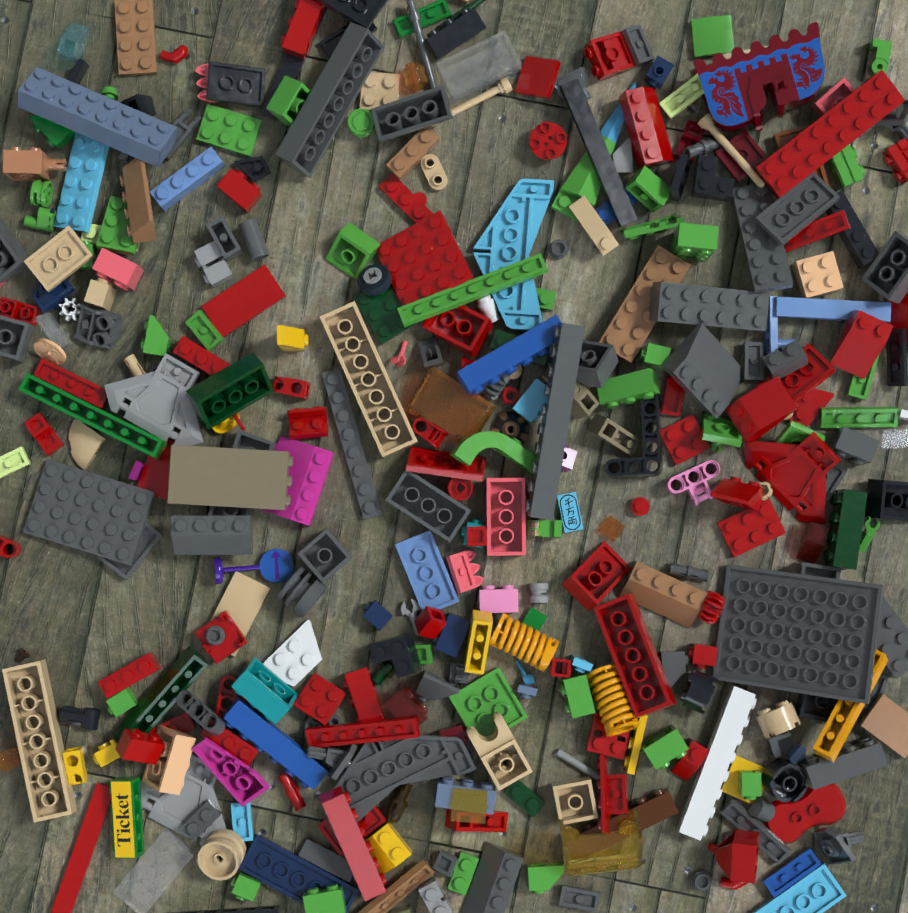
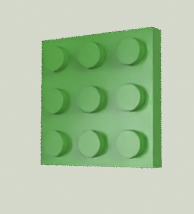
M499 667L463 687L458 694L449 696L466 727H475L482 736H489L494 733L496 724L492 716L498 711L502 714L509 728L528 718Z

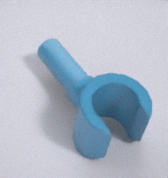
M520 660L516 661L515 663L521 672L524 684H534L533 674H526Z

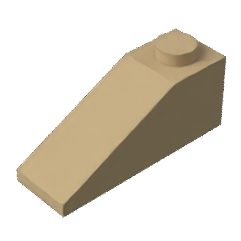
M585 195L568 206L600 254L604 256L619 245Z

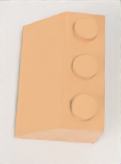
M158 725L156 733L160 735L165 747L156 765L147 763L142 782L159 792L180 795L181 789L184 786L186 771L190 766L192 748L195 746L196 738L187 733Z

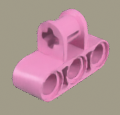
M714 460L703 462L669 478L666 482V489L671 494L687 490L693 504L698 506L700 502L708 498L710 500L713 499L710 496L711 490L707 480L719 474L720 466ZM707 464L714 466L715 470L712 475L706 472ZM690 472H694L697 475V480L694 483L688 479ZM673 480H677L680 483V488L677 491L671 488Z

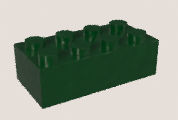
M252 352L188 389L186 392L198 419L209 430L272 393L274 390L264 364Z
M839 489L833 493L831 498L833 512H830L828 519L831 526L830 531H827L826 534L828 547L823 554L825 566L857 569L868 492Z

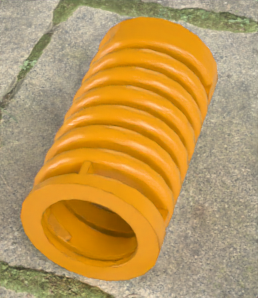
M502 613L490 636L489 645L502 650L506 644L504 648L505 653H509L513 646L510 654L514 657L519 651L517 656L519 660L523 659L527 651L524 662L529 663L533 656L530 665L544 672L555 654L559 641L550 636L546 638V634H540L537 629L533 631L531 626L527 627L525 623L520 624V621L517 619L513 621L511 616Z
M615 664L597 668L586 675L607 736L623 734L640 725L634 712H631L633 710Z

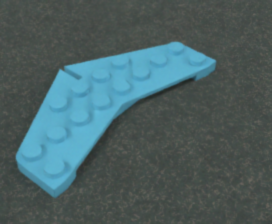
M521 179L517 182L473 248V250L491 251V253L473 252L483 275L529 258L554 191V180ZM534 278L492 294L501 316L509 329L529 331L543 322Z

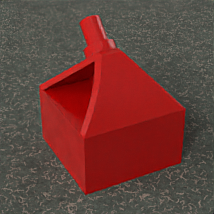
M736 829L720 845L713 843L708 845V850L713 852L718 864L730 881L755 884L758 867L759 832Z

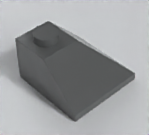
M425 670L415 693L418 694V698L428 702L429 699L434 701L458 694L460 686Z

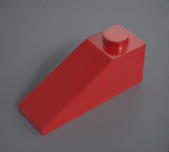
M446 808L445 827L454 831L506 832L508 812L494 811L493 815Z

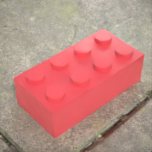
M486 478L487 556L526 555L525 478Z

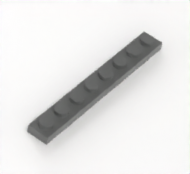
M336 368L322 372L363 519L382 515L341 369Z

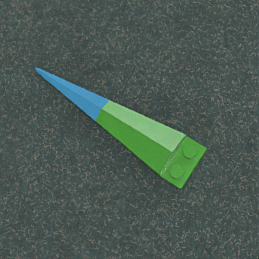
M636 81L632 84L630 89H634L636 87ZM620 103L600 131L611 156L624 122ZM587 151L561 187L551 206V209L577 222L579 221L568 206L585 195L594 208L601 188Z

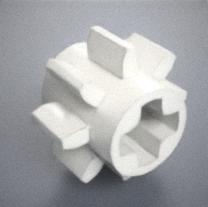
M65 298V303L59 304L62 307V311L59 314L62 316L66 315L65 320L67 321L71 318L78 321L77 316L80 314V303L76 304V298H73L72 301ZM73 307L75 308L74 312L68 311V308Z

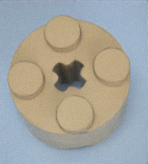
M783 700L774 704L776 707L774 709L769 707L757 711L758 716H756V719L765 739L771 738L769 734H775L776 736L795 728V724H801L792 702Z

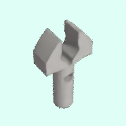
M411 599L413 604L411 612L406 608L404 601L401 606L402 615L406 614L409 616L415 635H418L414 621L417 619V611L421 609L419 603Z

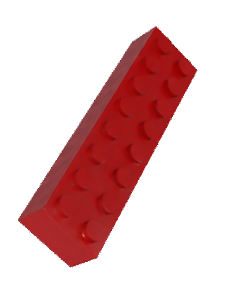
M880 70L756 165L754 169L776 198H780L897 108L905 99L885 72Z

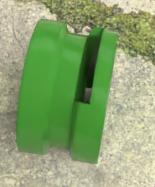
M362 108L355 109L348 117L349 130L358 138L368 137L374 131L375 124L370 111Z
M35 179L30 192L31 205H41L48 208L52 201L53 183L51 181L41 182V179Z

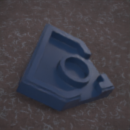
M36 278L37 283L32 298L42 312L46 313L51 308L56 310L60 307L59 304H64L65 298L70 299L69 295L75 289L66 278L48 292Z

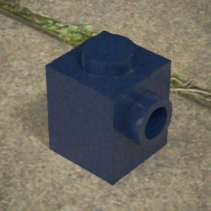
M657 56L644 80L647 81L650 87L661 89L674 64Z

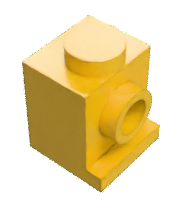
M115 739L110 740L111 745L106 742L99 746V751L92 754L95 763L99 764L100 767L120 758L115 749L117 746Z

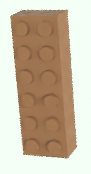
M658 245L599 343L614 345L618 359L630 365L657 322L649 321L653 282L680 284L691 264Z

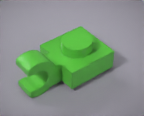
M870 516L866 517L865 529L861 534L859 551L865 553L871 543L874 533L880 527L879 520H877L875 525L869 524L871 521Z

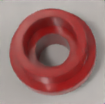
M509 386L503 389L500 397L505 405L512 406L519 401L520 394L516 388ZM508 393L514 395L512 400L507 399L506 395Z

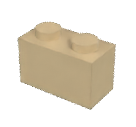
M97 278L96 281L91 279L84 302L110 311L117 290L107 280Z

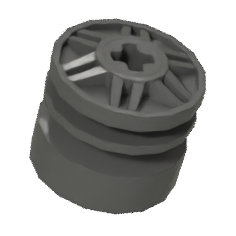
M302 566L285 581L277 599L281 601L286 595L289 596L284 604L287 606L294 600L296 604L293 611L301 618H304L328 586L319 579L315 580L312 584L308 583L312 574L309 572L302 578L301 576L306 570Z

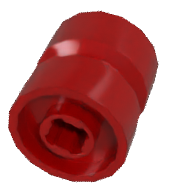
M452 478L448 484L449 495L457 501L468 499L473 491L472 482L466 479Z

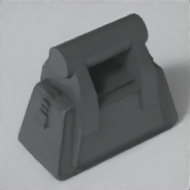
M580 67L555 80L553 90L561 99L564 100V97L559 87L576 79L579 80L586 99L591 98L587 91L588 79L584 67Z

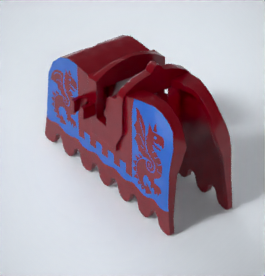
M817 22L811 23L808 26L807 34L804 36L797 29L790 30L788 40L785 42L781 40L780 36L773 35L769 39L768 47H763L761 42L754 41L750 45L749 53H744L742 48L735 47L731 51L730 59H725L723 54L716 53L713 56V63L711 65H706L702 59L693 61L695 67L693 73L694 76L698 73L704 91L702 97L707 113L714 118V125L717 128L727 132L738 131L752 124L757 132L763 130L761 116L764 113L766 105L765 93L770 92L778 118H782L786 110L807 105L819 92L825 74Z

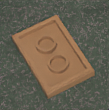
M880 693L859 722V725L900 756L906 758L908 755V712Z

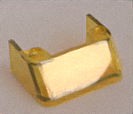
M638 810L634 811V821H623L618 826V831H611L609 835L603 833L579 835V831L573 827L564 828L563 819H559L562 859L566 875L578 876L636 869L642 865L643 837Z

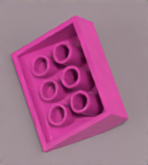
M280 435L275 451H289L290 456H293V468H289V475H292V486L288 487V495H291L290 507H287V510H261L311 526L335 453L297 440H290V438Z

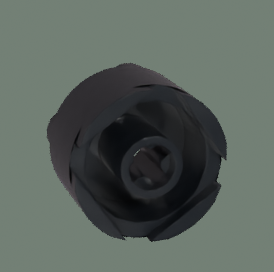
M696 670L695 673L691 671L687 683L690 684L688 690H683L679 701L683 702L682 706L704 715L705 711L702 708L703 706H708L715 689L712 683L713 681L717 682L718 678Z
M775 759L766 766L761 774V782L766 792L781 802H796L803 797L807 790V775L805 771L786 759Z

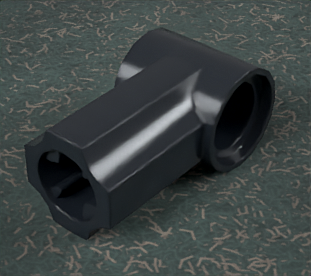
M64 705L60 713V722L79 725L84 729L98 730L101 710Z

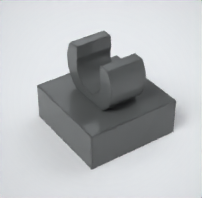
M451 662L449 682L468 684L469 673L464 672V663Z

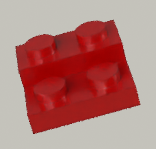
M622 31L592 39L584 46V56L586 59H590L592 64L591 73L594 77L597 76L598 81L613 77L617 73L633 69L636 66Z

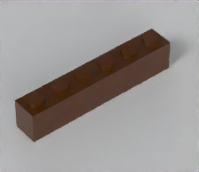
M659 788L653 791V795L648 798L645 796L635 800V804L628 806V815H609V835L603 834L602 830H599L598 822L593 823V821L582 826L583 829L577 832L572 830L566 833V837L562 839L573 863L679 813L668 789L663 790V788Z

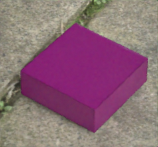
M136 460L128 478L139 481L145 463Z

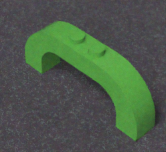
M494 431L476 432L464 437L449 454L464 466H470L480 451L491 448L527 472L531 477H533L531 465L536 459L534 451L522 447L521 441L514 437L511 439L507 435Z

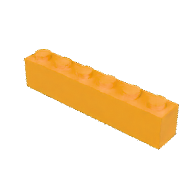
M878 650L875 653L871 692L888 662L886 654ZM838 700L813 746L814 752L834 763L865 704Z

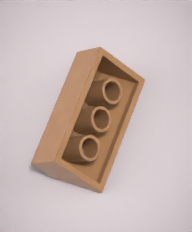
M135 158L122 167L123 175L120 176L121 187H125L126 191L122 192L123 202L128 205V208H124L126 220H130V225H127L128 237L132 236L133 243L156 241L145 162Z
M634 561L619 596L621 597L628 593L634 594L638 605L690 628L700 612L708 593Z

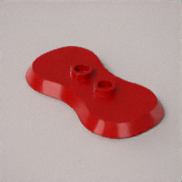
M835 783L815 790L808 787L803 797L796 802L785 803L779 800L771 802L775 807V815L769 822L763 821V824L785 844H791L810 828L838 822L846 812L845 798Z

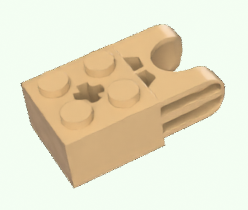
M498 711L492 716L496 724L493 734L482 736L475 727L467 728L466 732L497 789L500 791L533 771L502 714Z

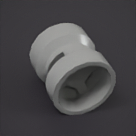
M529 583V589L531 590L530 603L549 602V596L547 595L548 583Z

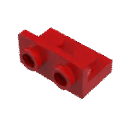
M316 406L313 408L288 410L290 440L329 436L326 407Z

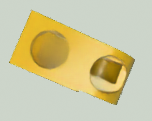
M84 746L67 748L63 752V759L70 786L87 783Z

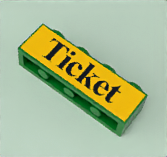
M117 777L110 780L109 793L111 794L110 812L112 813L111 830L114 839L112 849L115 858L136 859L145 854L140 777Z

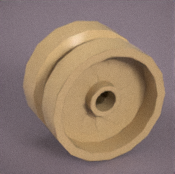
M218 829L209 834L198 853L197 862L201 871L211 879L220 881L234 876L246 855L244 840L239 834L228 829Z

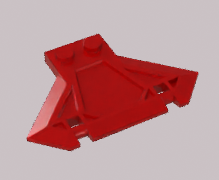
M814 431L799 444L745 441V466L749 470L754 467L758 471L755 476L761 483L768 482L773 490L772 494L789 511L794 508L798 512L795 518L799 522L826 524V473L841 460ZM760 460L766 464L765 467L759 462ZM801 501L806 505L805 508L800 504Z

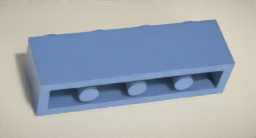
M209 147L151 190L150 193L160 207L166 211L226 166L214 149Z

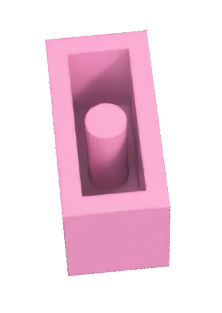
M494 585L483 586V589H479V611L492 613L518 612V589H514V585H502V589H494Z

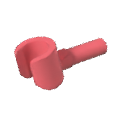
M403 341L398 355L391 358V364L397 363L396 367L403 366L406 363L404 352L407 341Z

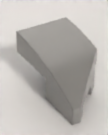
M627 138L613 153V162L618 173L633 172L630 138Z

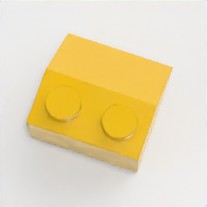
M388 820L364 839L365 841L369 840L373 851L370 853L372 858L376 856L380 867L377 868L379 873H387L412 854L411 848Z

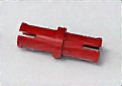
M287 772L279 775L278 779L286 791L284 794L286 797H289L295 811L304 808L306 803L298 791L300 788L295 785L292 777Z

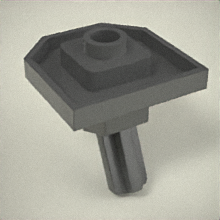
M905 100L875 125L888 126L892 133L897 131L902 139L906 138L908 141V126L906 125L908 122V100Z
M344 745L342 749L308 746L307 757L324 760L330 765L328 767L329 775L334 780H337L344 768L347 769L352 763V757L357 749V745Z
M825 827L814 832L815 843L831 865L853 862L856 857L850 848L852 845L864 841V834L861 831L838 834L829 827Z

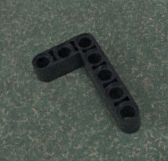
M660 394L654 395L652 399L644 400L641 398L643 457L610 459L605 464V471L610 477L615 479L656 477L661 474L663 458ZM649 406L656 407L653 414L646 413ZM656 425L655 432H647L648 426ZM650 444H657V449L654 452L648 451ZM656 462L658 468L655 471H649V465ZM638 464L639 467L636 472L629 471L630 465ZM612 465H619L618 472H610Z

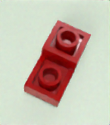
M1 297V316L23 321L33 326L37 325L41 311L39 307Z

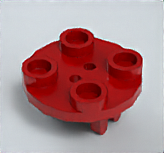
M545 121L532 130L529 137V146L537 158L554 160L565 151L567 135L559 125Z

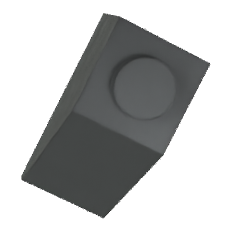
M683 650L659 651V659L670 688L686 671L685 666L689 664L688 655Z

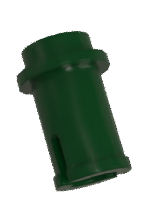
M388 660L383 662L380 669L371 678L378 685H381L390 673H394V665Z

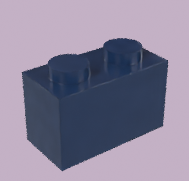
M449 612L448 616L444 615L447 624L442 629L441 634L439 633L434 639L433 644H436V650L457 657L471 621Z

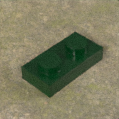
M520 780L510 784L504 790V794L533 818L546 803Z

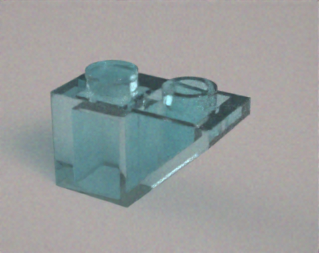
M71 22L62 34L57 51L62 60L76 63L79 58L82 59L90 27Z

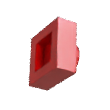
M486 526L467 527V546H487Z

